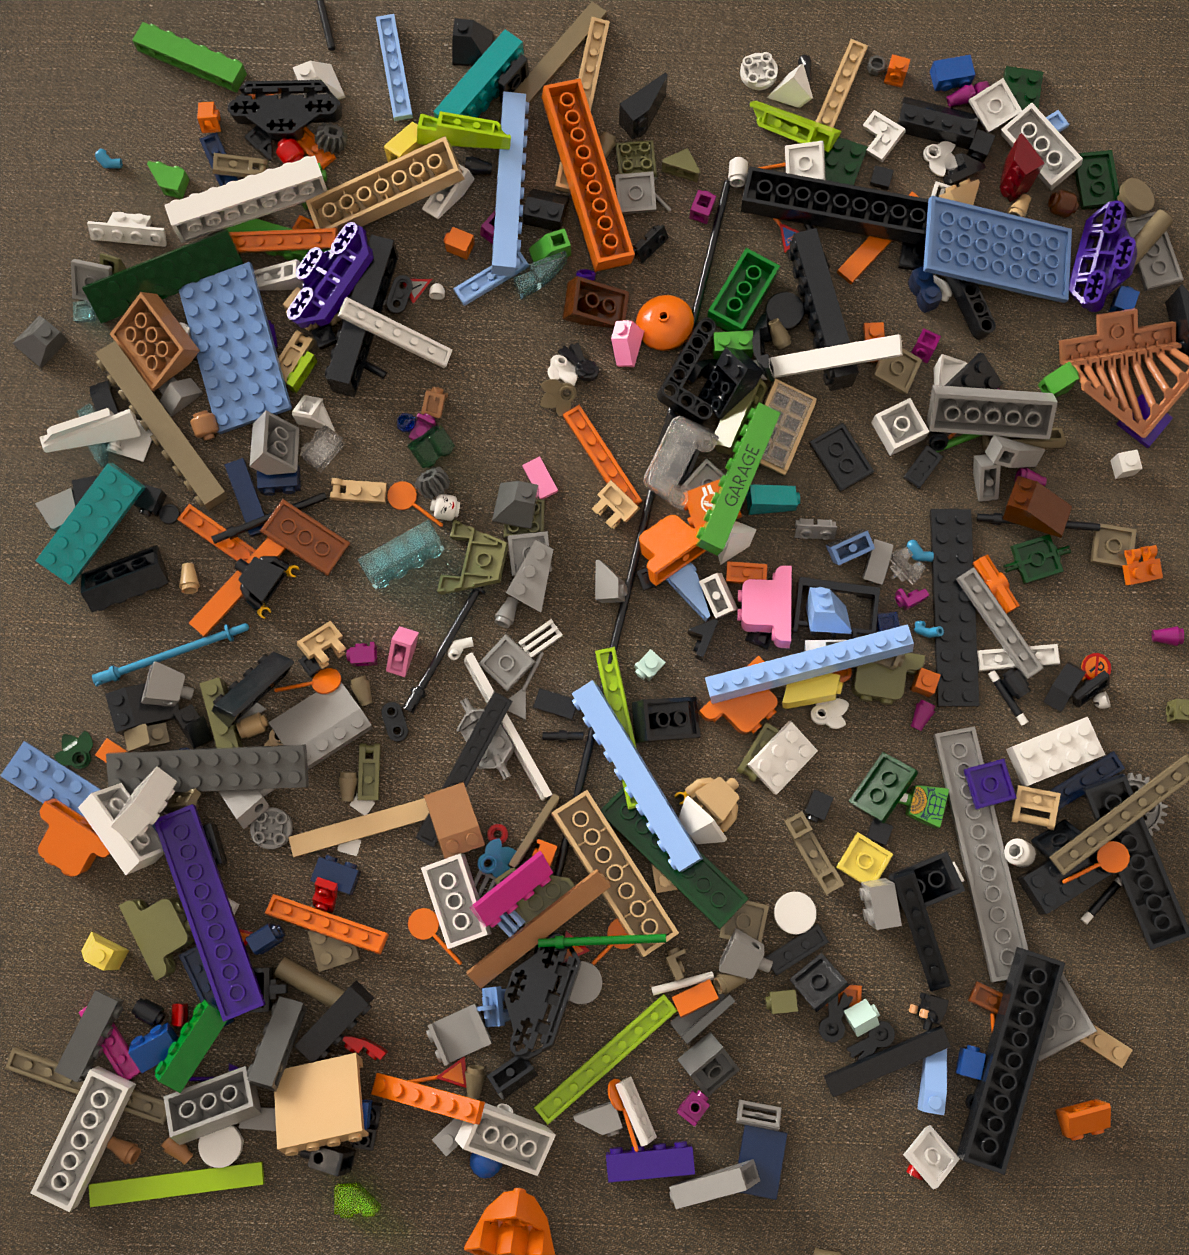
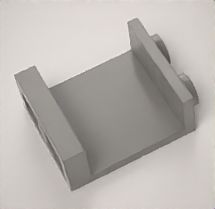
M477 1003L428 1025L429 1030L426 1031L431 1043L435 1042L438 1049L435 1050L436 1057L439 1063L443 1062L444 1066L493 1043L480 1011H477Z

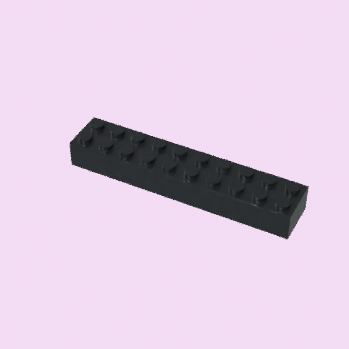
M750 166L742 198L741 212L925 246L928 199Z
M1016 948L987 1048L981 1080L978 1079L974 1093L975 1096L971 1103V1109L969 1110L957 1156L961 1160L1005 1175L1065 962L1026 949Z

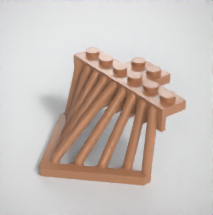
M1135 308L1097 314V334L1059 340L1060 364L1064 365L1071 362L1072 366L1079 373L1078 377L1080 379L1078 381L1081 384V390L1137 435L1146 438L1189 387V369L1185 373L1165 354L1166 351L1189 366V356L1177 349L1182 348V344L1176 342V322L1171 321L1138 327V309ZM1152 353L1177 377L1178 382L1173 388L1169 387L1153 361ZM1141 358L1164 393V399L1160 404L1156 403L1143 373ZM1128 359L1150 407V416L1146 421L1143 419L1129 376ZM1116 362H1117V365H1118V369H1119V372H1120V375H1121V378H1122V381H1123V384H1124V387H1125V391H1126V394H1127V397H1128V400H1129V403H1130L1131 408H1130L1129 405H1128L1126 396H1125V394H1124L1122 385H1121V383H1120L1118 374H1117V372H1116ZM1104 363L1106 365L1116 396L1104 371ZM1092 364H1093V366H1094V368H1095V371H1096V373H1097V375H1098V378H1097L1096 374L1094 373V371H1093V369H1092ZM1080 365L1082 366V368H1083L1084 372L1086 373L1088 379L1086 378V376L1083 374V372H1082L1081 369L1079 368Z

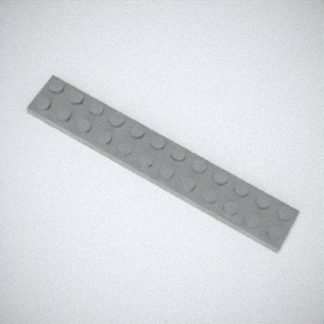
M974 726L937 733L933 735L945 788L949 789L948 801L990 981L1006 980L1009 976L1016 948L1028 950L1007 859L1004 855V846L994 805L975 809L963 771L964 769L984 764L976 729Z

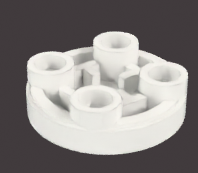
M754 53L743 59L740 77L747 87L754 90H764L771 87L776 81L778 67L770 53Z
M801 892L786 893L775 904V922L783 931L789 934L805 933L815 923V904L810 897Z
M232 1125L200 1137L198 1143L199 1154L202 1160L209 1166L223 1168L238 1159L242 1152L244 1139L240 1131Z

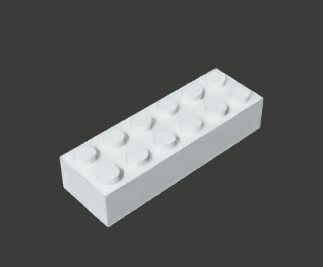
M100 1066L89 1070L31 1194L68 1212L79 1205L136 1086L135 1083Z

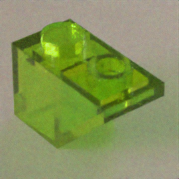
M340 1183L334 1187V1215L340 1214V1218L354 1217V1214L361 1213L362 1217H373L375 1213L381 1210V1204L360 1183Z

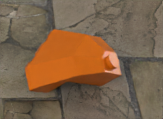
M514 1188L513 1191L502 1193L485 1209L464 1247L465 1251L474 1255H555L547 1216L535 1197L526 1193V1190L522 1188Z

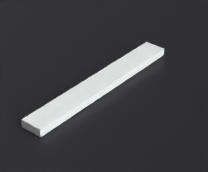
M898 334L776 356L770 359L774 367V377L778 378L903 356L901 335ZM762 374L761 379L767 380V378Z
M473 653L466 655L464 664L486 703H488L494 690ZM506 713L501 724L515 747L514 753L541 801H545L552 796V793Z

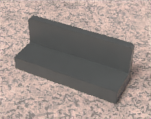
M717 993L720 1000L683 1018L677 1015L670 1024L688 1044L735 1002L730 994Z

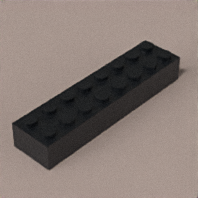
M817 228L794 233L792 241H790V248L787 250L789 261H792L794 266L792 268L794 279H797L799 283L797 286L798 294L804 300V313L808 314L809 331H813L814 348L821 349L848 344L850 340ZM857 364L824 369V383L826 386L828 385L830 391L853 386L859 373Z
M371 234L367 244L372 249L373 260L355 285L353 294H350L348 298L381 314L399 256L394 240ZM342 319V329L337 332L336 348L333 347L330 358L332 360L330 366L326 367L325 377L332 392L355 397L364 370V365L358 362L367 360L375 334Z
M1119 774L1082 788L1095 822L1133 794L1128 779L1124 774ZM1142 816L1110 841H1117L1128 849L1130 855L1129 863L1124 870L1117 872V875L1148 948L1152 950L1189 937V927Z

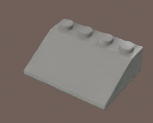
M342 682L335 691L328 694L316 692L268 722L283 745L306 744L308 770L372 729L371 723Z

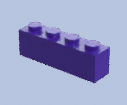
M687 1141L674 1142V1146L667 1147L666 1143L653 1144V1148L644 1149V1146L637 1145L638 1152H635L633 1146L631 1147L632 1150L623 1151V1147L610 1148V1152H606L608 1183L695 1174L693 1147L691 1144L687 1145Z

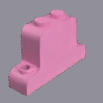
M792 566L778 567L776 572L772 574V580H746L743 583L742 590H738V602H741V609L737 610V621H741L742 629L747 632L772 633L771 640L779 648H790Z

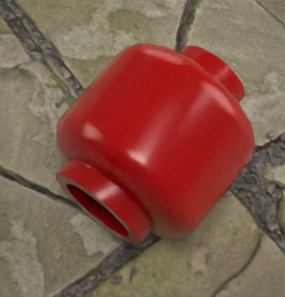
M284 138L279 141L276 154L283 164L299 161L305 155L303 148L293 138Z

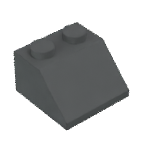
M711 1032L701 1038L699 1042L677 1059L707 1097L740 1070Z

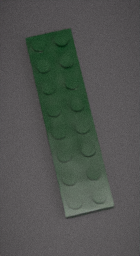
M225 229L87 284L82 289L102 324L124 315L140 292L158 294L161 299L179 293V289L189 283L198 282L200 279L242 265L244 262L228 229Z
M624 787L600 810L606 820L719 930L749 900L701 852L700 854L703 857L701 861L683 872H679L678 869L674 870L668 861L670 859L667 851L663 852L657 843L660 840L657 834H652L646 823L649 821L646 816H641L637 808L628 810Z

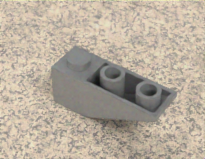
M996 435L992 437L985 450L993 464L1008 468L1036 467L1045 452L1044 448Z

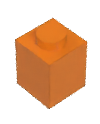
M452 227L450 233L447 232L444 237L447 252L468 260L475 245L474 235Z
M921 667L914 677L910 690L930 697L935 693L941 675Z

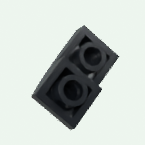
M372 1101L370 1127L366 1130L369 1136L362 1137L361 1141L353 1142L352 1148L374 1150L383 1103Z

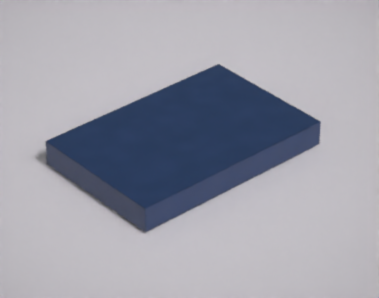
M744 1125L738 1164L754 1159L760 1182L740 1193L777 1200L787 1132Z

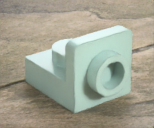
M650 649L634 665L635 673L642 680L646 678L650 681L666 662Z

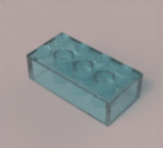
M427 520L357 560L374 589H381L386 587L390 580L405 576L407 574L406 571L421 567L424 561L429 558L435 559L439 557L444 547L432 524Z

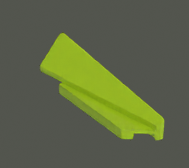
M752 101L749 104L756 114V121L759 127L799 143L823 141L824 150L830 152L841 134V130L759 101Z
M440 111L438 118L420 114L417 126L418 144L427 145L442 137H446L451 146L510 149L511 135H506L502 131L498 121Z

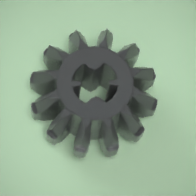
M323 122L316 129L314 139L318 149H324V153L330 152L333 154L335 152L339 154L346 147L347 133L344 132L343 127H338V124L334 125L331 122L326 124Z
M432 467L417 477L415 485L421 496L425 499H433L435 496L444 493L445 489H448L450 480L447 473L441 467Z

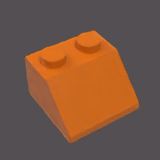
M1098 1099L1055 1109L1062 1135L1071 1138V1140L1084 1138L1083 1134L1087 1133L1092 1135L1102 1134L1104 1129L1111 1127L1110 1103Z

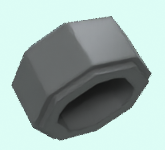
M875 55L869 59L867 70L870 74L875 76L883 74L887 64L884 57Z

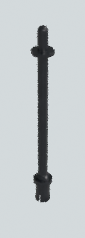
M484 586L472 588V592L418 686L411 688V694L402 707L405 710L414 714L421 699L425 698L426 686L478 595H485L486 592L482 589Z

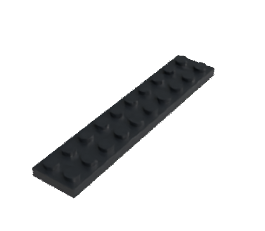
M931 509V552L934 553L932 561L934 627L941 626L944 630L942 636L934 637L936 673L941 675L936 688L937 707H979L975 606L956 580V578L974 567L972 564L971 509Z

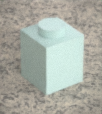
M866 999L844 1010L846 1019L857 1037L880 1025L877 1018L880 1014L874 1004L870 1005Z

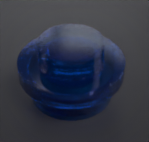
M402 413L397 418V427L402 432H409L416 425V419L412 414Z

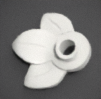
M942 141L938 145L931 144L924 149L923 157L929 162V168L935 175L943 177L946 170L958 167L955 156L951 153L955 148V144Z
M554 355L551 358L550 367L547 371L550 379H561L565 383L575 385L578 377L575 373L576 366L564 356Z
M840 698L817 703L811 711V719L818 725L826 724L832 729L842 728L846 725L842 715L847 711L849 703ZM818 712H823L825 716H819Z

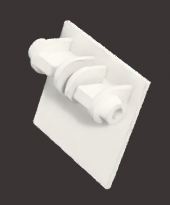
M137 420L141 432L140 437L109 442L106 450L144 462L152 442L150 436L153 434L150 430L145 431L139 423L140 420Z

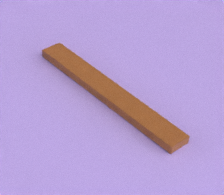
M597 868L467 971V975L480 989L535 947L538 944V939L549 936L610 888L611 883Z

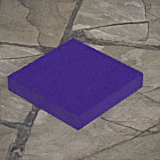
M1141 394L1137 400L1143 419L1146 421L1150 416V407L1144 395ZM1166 413L1146 438L1137 435L1120 420L1116 425L1148 449L1173 417Z
M1005 759L963 770L976 810L1017 799Z

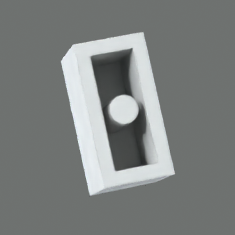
M715 573L699 581L715 618H722L738 610L722 573Z

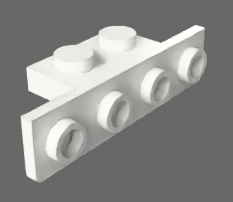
M113 212L108 223L92 221L87 223L91 240L162 247L167 245L165 229L150 227L152 223L151 216Z

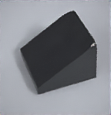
M748 632L745 641L767 650L771 642L772 633Z

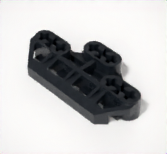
M322 80L246 81L239 88L242 94L236 96V100H232L228 104V112L238 124H255L264 130L273 141L277 142L284 138H293L299 141L304 136L303 128L310 123H334L342 117L341 102L330 92ZM307 93V98H304V95L292 94ZM255 94V99H252V96L248 95ZM266 94H281V99H278V95H266Z
M554 932L551 933L547 938H555V936L562 935ZM565 946L564 949L555 950L553 947H543L541 951L515 968L511 974L504 999L514 1030L510 1041V1050L517 1058L528 1061L550 1049L555 1044L581 967V961L572 946ZM568 949L572 954L567 961V965H570V968L561 965ZM551 960L553 966L550 965L548 968H546L545 963H549ZM524 974L527 979H522L520 983L518 977H522ZM558 977H562L557 990L560 996L551 993V991H554ZM514 985H515L517 988H519V985H520V987H521L522 990H524V991L522 992L520 989H518V992H517V990H516V988L514 987ZM517 994L519 1000H515L513 1003L510 998L515 997ZM548 1005L552 1006L547 1022L551 1023L550 1025L541 1022V1020H544ZM530 1022L532 1028L528 1027L526 1031L523 1025H527ZM526 1032L527 1037L530 1038L529 1041L526 1037H524L523 1039L521 1035H519V1033H521L524 1036ZM538 1034L542 1035L540 1042L543 1044V1047L531 1052L534 1049ZM523 1040L525 1049H520L518 1052L516 1046L521 1045Z

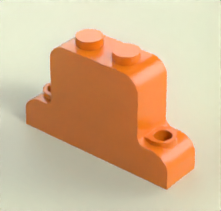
M669 515L640 535L641 553L649 560L647 563L649 580L655 586L706 551L696 546L698 538H696L697 532L705 524L691 528L678 516Z
M758 655L748 666L762 663L764 660ZM768 689L714 704L710 700L699 710L698 714L705 721H713L714 723L723 716L740 734L745 735L750 731L754 734L762 727L760 722L764 718L769 720L777 712L775 707L778 700Z
M55 798L43 803L40 809V816L49 824V828L38 847V853L44 858L46 863L55 865L67 876H77L90 869L97 855L102 858L110 855V852L85 817Z

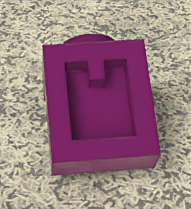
M923 328L911 353L921 358L922 362L928 363L941 336Z
M418 413L416 416L417 422L409 435V439L427 447L437 429L435 418L431 415Z
M900 588L895 593V601L900 608L903 607L904 611L926 600L929 594L926 589L921 591L916 589L906 596L903 589Z

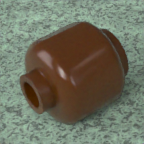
M1063 189L1053 192L1048 201L1050 212L1063 218L1069 217L1072 213L1074 214L1079 206L1076 194Z

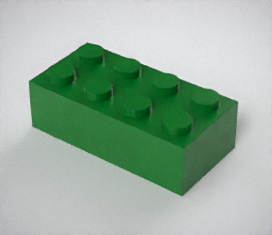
M746 248L708 310L707 318L712 319L715 325L728 332L745 331L778 276L780 265Z

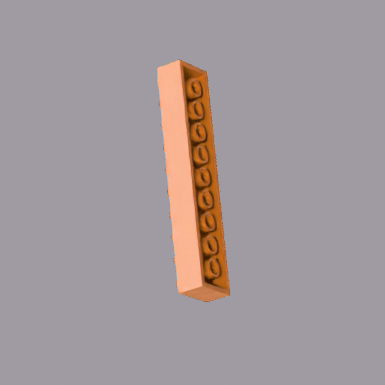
M581 79L545 85L541 98L594 271L597 272L631 264L635 253Z

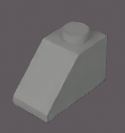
M987 454L974 456L973 476L979 502L999 499L1001 465L993 464Z
M596 560L595 600L601 603L625 602V596L627 595V585L607 564L601 560Z
M611 1102L576 1113L573 1116L575 1122L601 1135L607 1134L608 1137L620 1133L619 1129L623 1128L618 1110L613 1107Z

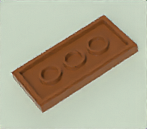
M284 499L281 500L260 530V533L327 577L350 545V542Z

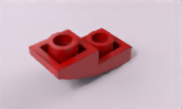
M317 877L314 884L315 894L312 898L313 906L324 912L329 911L333 913L337 899L338 884Z
M346 1035L342 1039L345 1042V1048L350 1052L355 1053L356 1051L360 1053L366 1048V1053L374 1060L377 1058L381 1060L388 1053L382 1046L362 1037Z

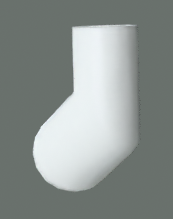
M934 275V283L941 290L942 301L946 302L952 296L951 288L946 281Z
M472 637L453 641L448 649V657L451 660H457L463 649L474 647Z

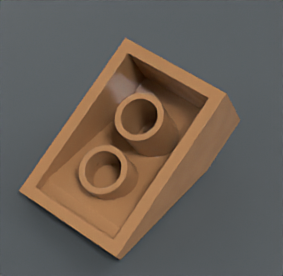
M463 782L424 795L441 852L445 859L485 845Z

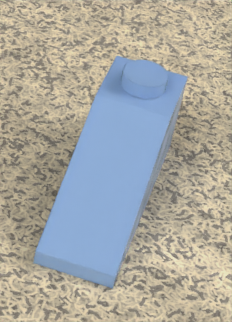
M690 562L667 578L666 581L707 622L710 618V613L699 583L698 574L695 572L697 569Z
M947 1049L923 1059L917 1107L922 1112L944 1115Z

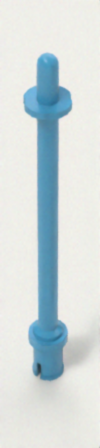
M244 623L230 628L226 624L224 625V631L120 668L114 665L110 666L108 670L92 674V680L96 687L110 681L116 682L119 681L121 675L152 665L154 661L161 662L226 638L232 642L234 641L233 636L248 631L249 625Z

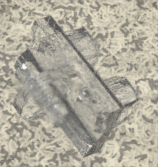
M908 547L892 553L890 561L893 564L889 568L894 574L890 578L894 580L898 577L902 582L907 579L913 585L922 577L921 574L926 567L920 561L913 566L907 561L913 556Z

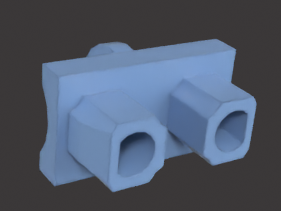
M501 986L482 988L483 1006H478L477 1011L484 1012L486 1027L505 1026V1022L510 1020L508 1010H503L506 989H501Z

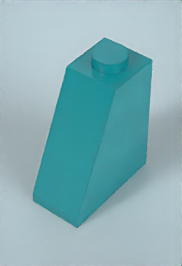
M750 485L746 495L748 515L795 511L798 504H800V493L796 492V486Z

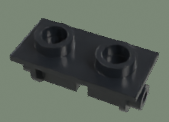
M664 225L653 226L644 235L647 239L646 241L641 238L633 245L635 256H639L641 263H644L669 238Z

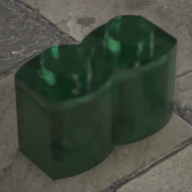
M437 424L422 436L413 440L407 447L422 468H430L439 457L449 455L455 445L445 429L440 424Z

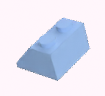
M810 587L806 603L810 631L851 634V625L846 606L831 589Z

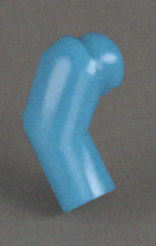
M99 149L95 153L96 160L104 168L123 167L122 159H111L105 149Z
M916 540L908 541L907 551L914 560L933 561V552L923 551Z
M924 621L915 622L914 631L916 634L927 638L939 637L944 634L941 626L925 628L926 623Z

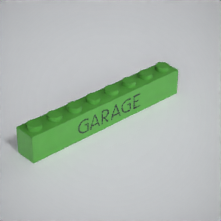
M760 402L755 408L751 407L747 415V419H749L748 424L743 425L739 434L742 438L740 442H736L732 450L735 453L733 459L730 458L726 464L725 469L728 471L726 475H722L718 483L720 490L714 493L710 502L713 506L711 510H707L703 518L706 523L697 532L696 538H698L696 546L717 556L723 551L780 412Z

